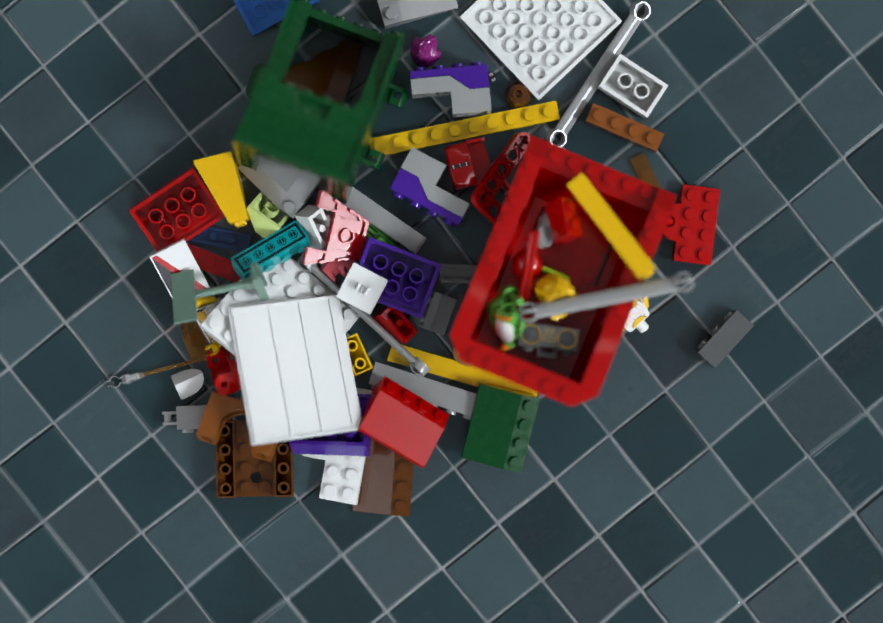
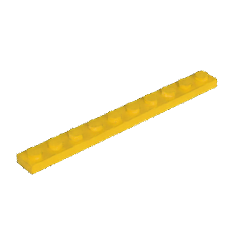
M557 101L371 138L370 148L386 156L410 151L411 148L420 149L560 120Z

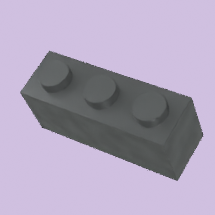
M730 310L723 317L725 321L722 325L719 326L717 324L710 333L712 335L708 340L704 338L697 346L699 350L696 353L713 368L717 367L754 326L738 310H734V312Z

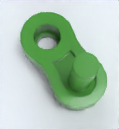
M510 284L503 286L498 295L488 303L486 307L488 316H490L491 310L496 312L500 305L511 301L521 306L524 300L518 296V288Z

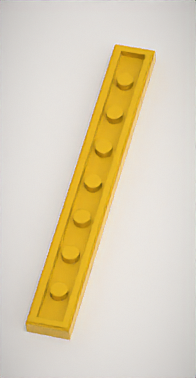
M391 346L387 361L410 367L409 362ZM404 346L414 357H418L429 367L428 373L479 387V383L537 396L535 391L474 366H465L452 359Z

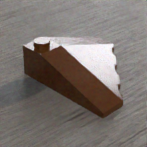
M344 40L339 43L340 45L316 54L315 58L291 67L285 82L293 84L294 88L302 90V88L308 89L315 96H327L336 104L340 102L345 103L364 46Z

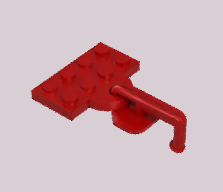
M681 185L679 204H674L663 232L664 237L674 241L672 261L711 265L720 189Z

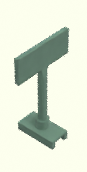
M258 262L250 264L251 277L245 278V281L196 290L194 270L171 274L174 324L198 320L196 299L244 288H247V290L256 288L261 300L269 299L265 286H268Z

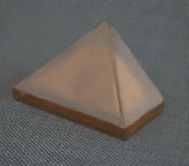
M197 321L181 323L183 341L191 359L193 360L209 353L208 350L205 351L207 342Z

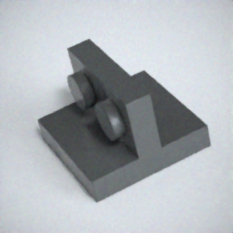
M432 291L422 318L410 315L409 321L412 325L444 336L457 299Z

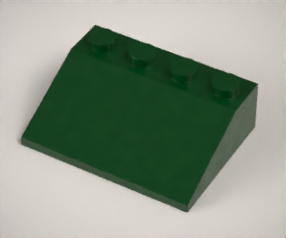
M479 383L461 458L521 473L540 398L530 393Z

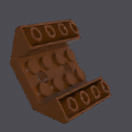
M228 420L215 445L216 498L254 496L294 497L293 452L290 441L278 442L271 462L255 458L251 453L253 446H251L247 420ZM253 472L261 474L262 479L260 482L252 481L251 474Z

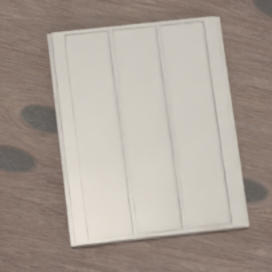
M336 295L228 309L251 446L359 431L358 428L362 417L340 300Z

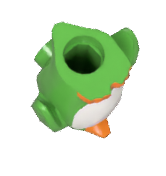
M511 301L500 305L496 312L491 310L489 316L490 325L501 340V351L513 349L517 338L522 335L525 329V322L521 321L515 302Z

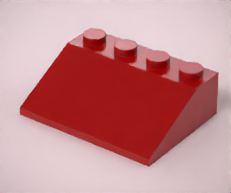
M194 166L129 208V212L156 251L183 238L187 242L225 217Z
M384 376L373 387L358 430L412 463L424 468L445 428L449 414Z

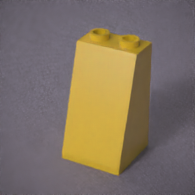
M230 151L194 160L197 170L229 224L235 225L237 228L247 226V222L251 221L247 211L248 205L235 154Z

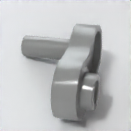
M546 213L539 217L536 229L540 231L538 247L543 249L552 244L548 214Z

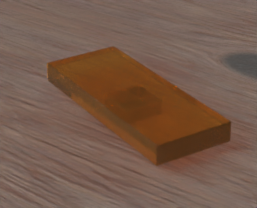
M644 153L630 160L641 181L658 188L661 187Z

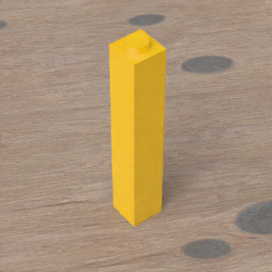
M581 173L568 183L569 189L640 280L643 278L646 280L651 277L656 267L585 175Z

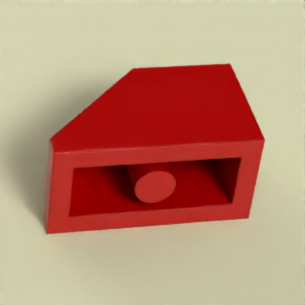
M386 305L372 317L396 340L403 344H406L418 332L401 311Z

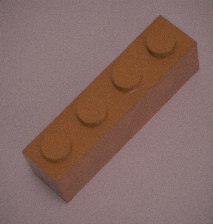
M593 103L585 121L586 124L653 153L657 152L664 133Z

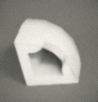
M187 369L171 376L181 400L198 392L204 381L203 373L198 369Z

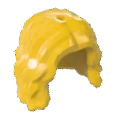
M551 273L536 282L534 288L535 295L540 302H550L551 300L577 296L570 281L559 274ZM568 313L550 316V318L558 321L566 317Z

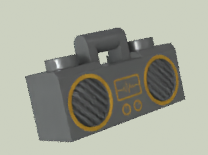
M525 323V329L518 338V346H522L521 350L532 352L533 348H537V359L556 361L557 351H561L560 355L572 356V353H577L580 330ZM542 346L551 347L553 352L541 351Z

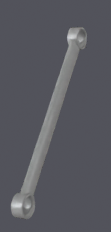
M637 0L631 4L629 16L556 127L547 132V142L553 144L554 138L560 133L561 140L556 146L562 148L566 144L567 134L641 21L650 16L651 8L647 2ZM644 5V14L638 17L636 15L637 11Z
M302 254L297 259L299 267L305 272H312L337 295L340 287L320 270L316 263L302 264ZM345 302L409 362L410 369L414 374L424 377L430 369L421 359L414 357L368 313Z
M680 272L674 277L551 300L550 302L536 304L526 302L520 306L518 314L524 322L533 323L540 318L668 293H688L693 289L695 281L689 273ZM682 276L690 277V278L678 280V279H679L680 277H682ZM691 282L690 287L687 289H680L677 286L681 283ZM528 306L534 307V309L523 310ZM535 313V316L530 320L524 319L522 315Z

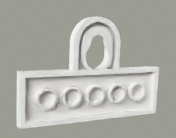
M356 388L357 394L372 393V390ZM301 454L306 457L326 460L319 498L352 505L358 504L366 456Z

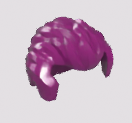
M428 34L423 39L416 37L412 41L410 56L413 63L419 67H429L440 58L441 51L437 50L438 41L436 36Z

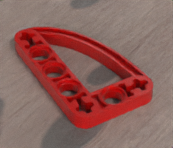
M519 132L513 135L471 195L473 206L494 226L503 207L494 196L524 155L531 139L527 132ZM510 150H512L515 154L513 160H510L508 157V152ZM500 164L503 165L505 169L503 175L499 174L498 172V166ZM489 179L494 181L493 189H490L487 185ZM479 195H483V196L481 197L482 202H479V200H480ZM492 206H494L497 210V214L495 217H493L490 213V209Z

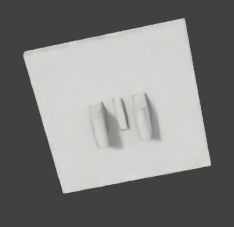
M353 263L336 297L371 314L388 280Z

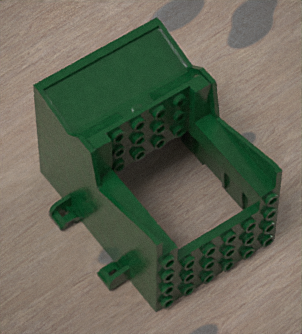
M290 0L268 64H257L253 68L246 86V95L250 102L233 140L237 162L239 165L256 171L259 164L258 154L328 180V194L347 204L361 165L379 171L385 154L368 148L384 103L393 104L403 109L409 92L392 84L403 55L405 33L401 31L400 33L386 31L385 35H383L382 31L366 29L361 23L354 22L353 24L347 22V19L342 16L336 15L334 17L328 15V12L323 9H312V3H309L310 0ZM306 24L325 30L329 34L333 33L363 44L364 47L368 46L379 50L359 103L356 102L354 110L350 109L351 106L346 103L340 102L336 104L327 96L321 95V97L313 95V92L308 89L302 88V90L294 88L293 84L285 82ZM394 93L401 94L400 100L394 98ZM370 156L377 158L376 163L369 161Z

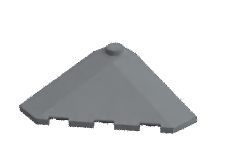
M377 0L385 29L459 8L457 0Z
M258 154L259 164L256 171L242 165L238 167L279 209L293 219L304 208L322 180L318 176Z

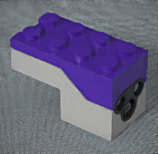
M472 62L471 66H464L463 63L453 64L452 68H444V65L433 66L432 70H425V67L413 68L414 71L410 72L412 99L451 95L453 118L491 114L487 64L483 65V62Z
M414 148L410 149L390 188L393 192L392 196L402 201L404 198L410 200L411 206L419 210L421 207L427 209V214L434 218L438 216L444 218V223L452 227L460 225L470 205L466 201L437 187L446 169L445 164Z

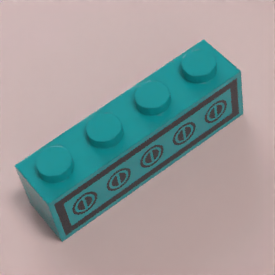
M295 220L232 257V267L242 281H245V278L251 277L250 264L258 262L263 273L269 272L277 264L287 262L294 254L304 252L305 246H310L309 236L298 221Z

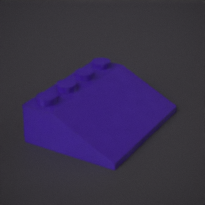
M368 237L358 265L388 280L377 301L378 303L421 319L442 264Z
M357 394L361 417H363L371 394ZM361 431L290 440L293 454L369 456L371 437Z

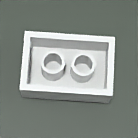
M620 54L598 89L646 120L668 85Z

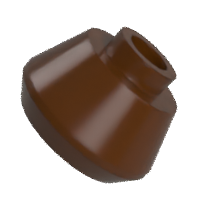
M515 82L507 87L505 99L511 107L522 108L529 103L531 92L521 82Z

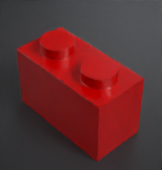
M560 197L546 204L552 242L568 243L582 236L576 198Z

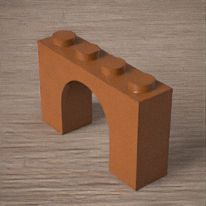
M212 391L196 432L198 440L216 445L221 431L229 419L239 415L246 416L244 399L240 397L235 399L229 397L228 394L222 396ZM278 442L253 446L251 449L252 456L271 462Z

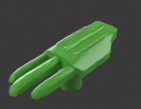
M369 222V225L378 232H375L368 226V231L375 236L373 237L368 232L366 236L398 248L392 237Z

